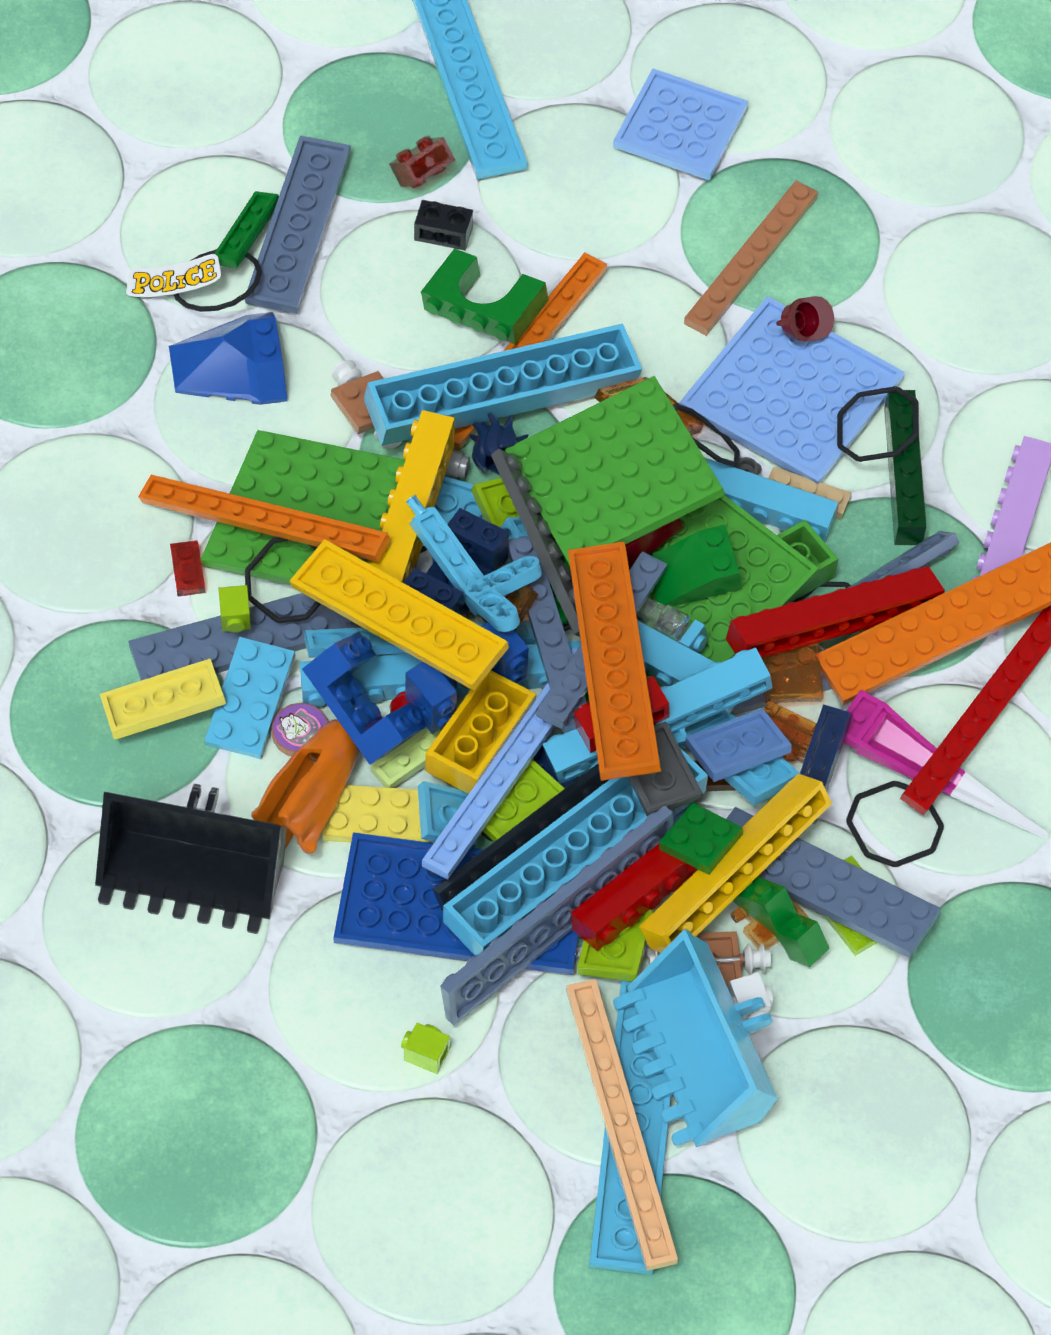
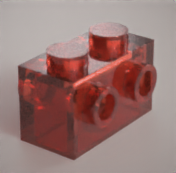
M425 136L416 142L417 146L410 150L408 148L396 154L397 159L389 163L401 187L411 186L412 189L417 188L426 182L425 179L431 175L434 176L443 172L446 169L445 166L455 161L444 137L431 138L430 136Z

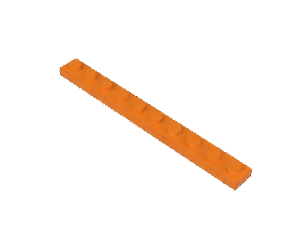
M584 252L548 296L549 301L516 344L509 343L504 351L549 341L607 271V263ZM473 424L454 429V449L460 451L470 439L469 435H473L476 432Z
M152 474L138 496L141 502L316 547L325 539L356 557L379 562L391 540L387 532Z

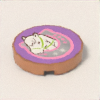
M306 703L290 704L282 708L273 719L271 726L273 742L278 750L287 756H293L321 726L328 722V719L323 711L314 705Z

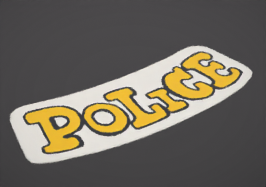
M210 254L175 265L133 269L129 273L126 294L132 297H158L207 286L221 277L218 256Z

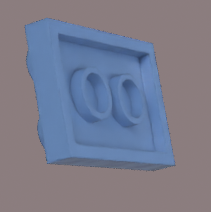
M763 708L685 737L686 747L713 782L791 753L792 746Z

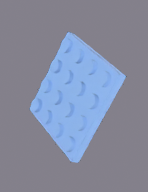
M653 68L618 131L613 147L710 181L748 107V101Z

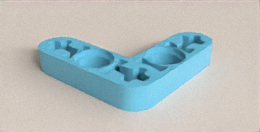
M535 556L522 557L469 583L464 588L468 605L500 632L514 630L520 624L518 611L504 596L541 577L542 570L539 559Z

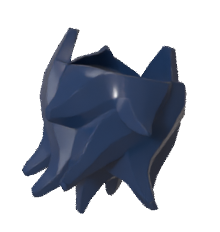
M490 412L487 415L491 426L486 422H481V424L473 423L478 435H469V438L475 442L472 459L476 467L482 471L490 469L500 475L491 454L499 448L505 451L506 448L514 446L516 443L528 438L529 435L517 437L513 429L512 416L502 426Z

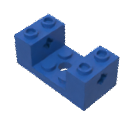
M489 623L481 626L506 640L509 645L507 651L491 671L517 684H521L527 677L529 647L515 630L500 632ZM422 662L405 673V700L420 711L423 721L427 726L426 728L431 734H434L444 728L456 711L457 691L454 689V686L458 682Z
M356 632L334 643L303 667L302 670L371 765L427 726L423 721L420 711L413 707L411 703L382 718L378 706L370 701L364 692L363 685L352 675L354 671L376 655L372 650L370 641L365 636H362L360 632Z

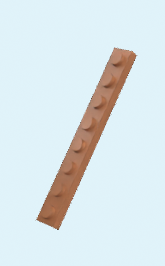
M797 180L791 185L684 317V324L705 336L709 334L816 201L818 191Z

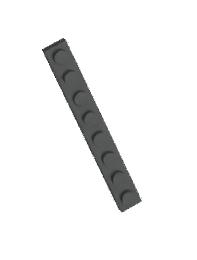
M499 448L491 454V457L574 635L580 637L571 570L564 564L561 558L563 554L558 544L553 541L548 523L540 514L542 511L541 505L530 495L529 490L532 489V486L520 470V467H522L521 462L513 453L509 454Z

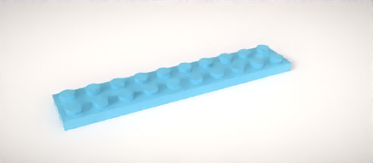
M412 0L476 179L527 169V160L468 1Z
M621 980L619 996L628 993L627 987L632 983L631 981ZM631 1006L617 1013L614 1042L659 1196L661 1197L668 1123H665L662 1118V1111L670 1107L671 1096L655 1100L652 1095L654 1087L668 1081L664 1072L646 1078L642 1072V1066L656 1060L657 1056L654 1050L635 1055L632 1044L648 1036L644 1028L630 1033L625 1032L623 1021L638 1015L635 1006ZM605 1128L589 1268L652 1275L653 1270L646 1271Z

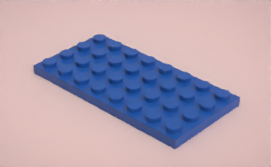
M353 832L333 937L334 943L468 961L474 956L443 923V912L432 889L445 880V878L422 867V860L434 843ZM470 848L454 872L483 850ZM573 930L570 931L525 969L573 975L578 935Z

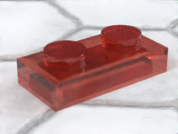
M198 540L170 544L177 597L206 593Z

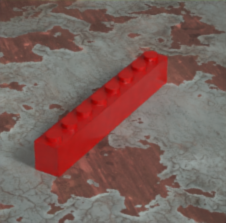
M929 566L911 569L904 573L893 576L888 575L879 580L863 582L857 586L838 589L824 595H815L802 601L789 602L780 607L764 609L747 616H738L730 621L726 640L735 654L742 650L749 651L756 647L761 658L872 628L943 594L945 589Z

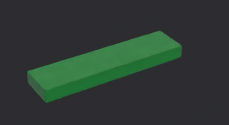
M258 191L253 193L214 253L218 256L220 266L238 268L273 214L279 194Z

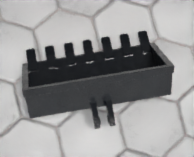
M193 784L187 806L104 792L95 886L101 887L98 897L99 904L109 905L114 890L125 891L124 909L133 910L140 894L150 896L147 908L148 913L158 915L163 899L175 901L172 916L180 920L184 919L188 904L200 906L197 922L201 924H208L212 910L218 909L225 911L222 927L227 929L234 928L236 917L239 913L249 915L247 932L253 934L259 932L262 918L270 919L274 896L284 863L285 826L215 813L219 796V788L212 787L211 791H209L205 809L197 808L201 796L200 784Z

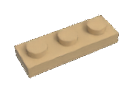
M774 466L768 479L838 502L836 518L842 520L851 499V492L821 482L817 484L804 476Z

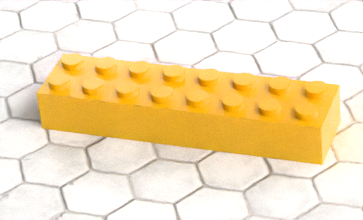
M425 410L421 411L419 420L414 419L411 428L413 439L411 443L407 442L405 445L403 459L406 460L404 466H399L397 469L395 482L398 484L396 490L391 489L388 497L389 511L388 513L384 512L381 518L380 529L383 532H387L391 540L379 562L367 561L368 564L402 583L416 567L423 546L422 541L409 524L415 514L406 501L416 495L424 508L435 507L454 449L455 418Z

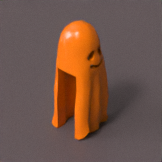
M338 719L331 720L321 726L293 754L269 783L258 807L251 812V817L254 820L286 827L285 849L293 835H295L298 845L304 853L311 854L315 852L319 836L331 817L356 763L360 750Z

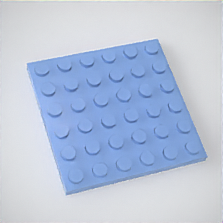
M767 296L682 398L679 405L694 409L721 433L789 472L804 476L819 484L844 454L837 446L838 412L859 392L898 386L904 378L905 372L832 331L825 338L807 342L788 337L784 333L782 326L776 325V322L781 320L782 311L786 306ZM887 393L860 397L843 414V445L845 447H850L884 404Z

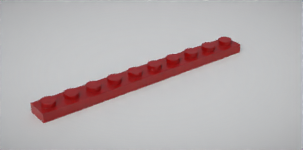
M1051 606L1040 612L901 795L900 799L923 816L1050 649Z

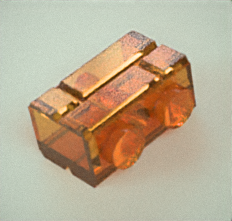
M768 701L764 711L792 744L791 753L783 757L789 761L797 760L803 763L817 723L772 701Z

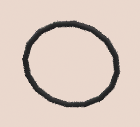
M217 249L200 254L192 260L214 254ZM247 252L245 257L254 263L256 269L255 280L245 293L232 301L216 306H198L187 303L180 297L179 293L174 294L175 300L185 308L199 312L219 311L234 306L249 297L259 285L262 274L259 261Z

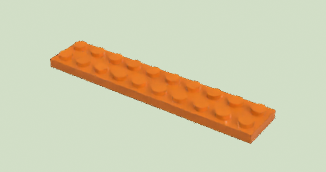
M625 541L568 550L601 781L661 772Z
M1051 542L815 654L814 660L842 706L852 702L860 690L870 693L1051 606Z

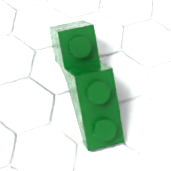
M757 877L733 900L736 905L774 934L784 947L790 960L811 967L830 949L818 921L797 914L784 886Z

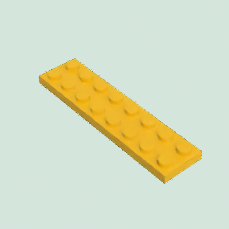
M325 539L290 580L292 588L473 691L509 648L508 642Z

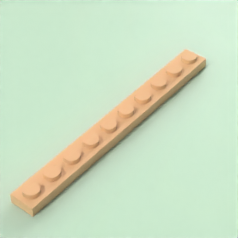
M592 979L566 985V993L646 1271L675 1265L678 1262V1257L597 981Z

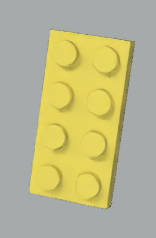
M211 659L100 694L114 740L226 704Z
M345 785L338 803L322 832V841L351 843L354 832L435 843L421 839L418 790Z

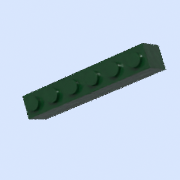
M904 390L916 398L915 390ZM897 392L887 393L884 407L887 452L896 451L913 434V403ZM919 434L900 455L888 458L894 545H918L923 541L926 531Z

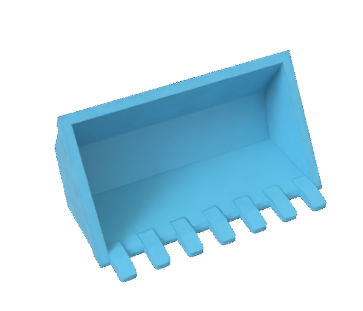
M684 929L627 987L628 993L613 1000V1005L617 1011L635 1006L638 1015L624 1020L623 1028L626 1033L644 1028L648 1037L633 1043L632 1049L635 1055L654 1050L657 1056L656 1060L642 1066V1072L646 1078L664 1072L668 1081L652 1089V1095L655 1100L674 1095L677 1105L662 1111L664 1122L670 1123L681 1118L685 1120L687 1128L673 1133L671 1136L674 1145L680 1146L694 1141L695 1146L699 1147L713 1139L760 1123L778 1098L749 1036V1033L770 1025L772 1018L768 1013L745 1021L742 1016L751 1014L764 1007L765 1003L762 997L749 999L735 1005L708 943L693 936L690 931Z

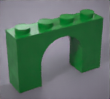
M454 248L421 290L424 310L433 315L437 314L450 319L454 323L471 327L478 332L492 335L501 341L516 344L549 301L546 282L522 274L507 295L500 300L483 304L469 301L464 296L480 276L478 260L476 256Z

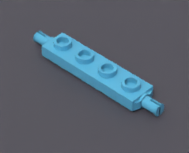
M416 495L410 497L406 503L415 514L409 523L454 588L464 592V588L469 583L484 575L436 508H424ZM464 593V602L466 603V605L469 607L474 616L479 615L474 609H472L468 605Z

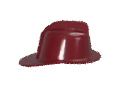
M823 297L799 298L783 309L781 320L777 321L776 325L782 326L784 333L788 337L798 341L819 340L827 337L832 331L834 312L832 306Z

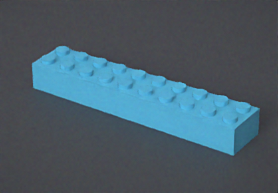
M622 323L368 382L363 400L380 444L384 446L413 439V436H411L412 424L414 419L419 420L422 410L454 417V429L472 425L473 423L489 421L487 414L490 412L498 419L636 385L642 367Z
M680 748L704 794L706 792L708 774ZM622 777L607 781L443 905V923L474 955H479L488 948L492 940L503 936L512 928L517 920L524 919L534 911L537 904L549 899L562 884L569 883L579 874L583 867L594 863L607 848L614 847L623 839L628 831L635 830L645 821L647 816L628 778ZM692 802L671 809L673 817Z

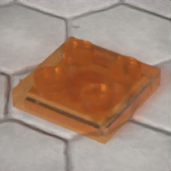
M818 643L762 658L771 675L773 687L764 692L765 703L821 702L823 700Z

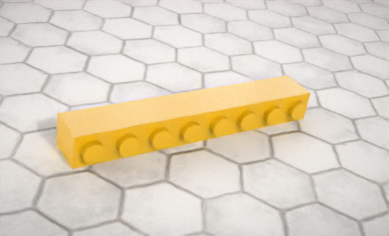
M797 774L742 827L743 835L709 875L697 870L639 926L650 949L661 953L684 929L690 931L696 937L832 804L822 781Z

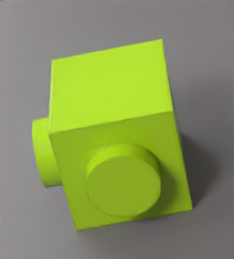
M247 585L218 587L222 632H241L251 629Z
M417 1022L412 1032L407 1031L402 1040L401 1048L404 1049V1061L438 1074L450 1050V1036L442 1033L440 1029L433 1025H423Z

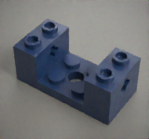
M459 508L447 524L484 576L501 568L508 559L509 532ZM434 561L426 573L414 568L403 582L463 617L470 611L464 602V592L447 584L449 579L436 561Z

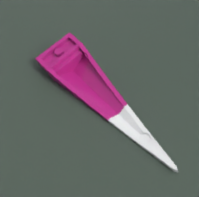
M860 690L846 710L851 712L853 716L844 743L856 749L857 754L909 778L914 779L937 749L888 704L863 690ZM959 768L942 791V793L1041 838H1047L1048 834L1044 829L1004 802L961 768Z

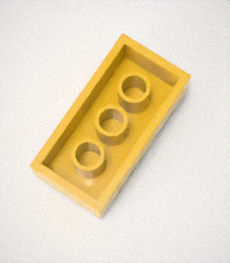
M490 671L474 691H469L425 753V771L469 794L535 702L537 694Z

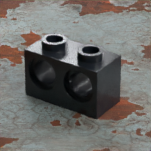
M422 200L414 222V240L466 251L473 228V210L436 201Z

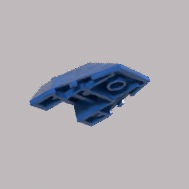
M273 312L245 315L169 346L175 393L208 398L210 395L223 396L229 401H235V398L251 400L252 404L258 405L287 402L283 359L276 317Z

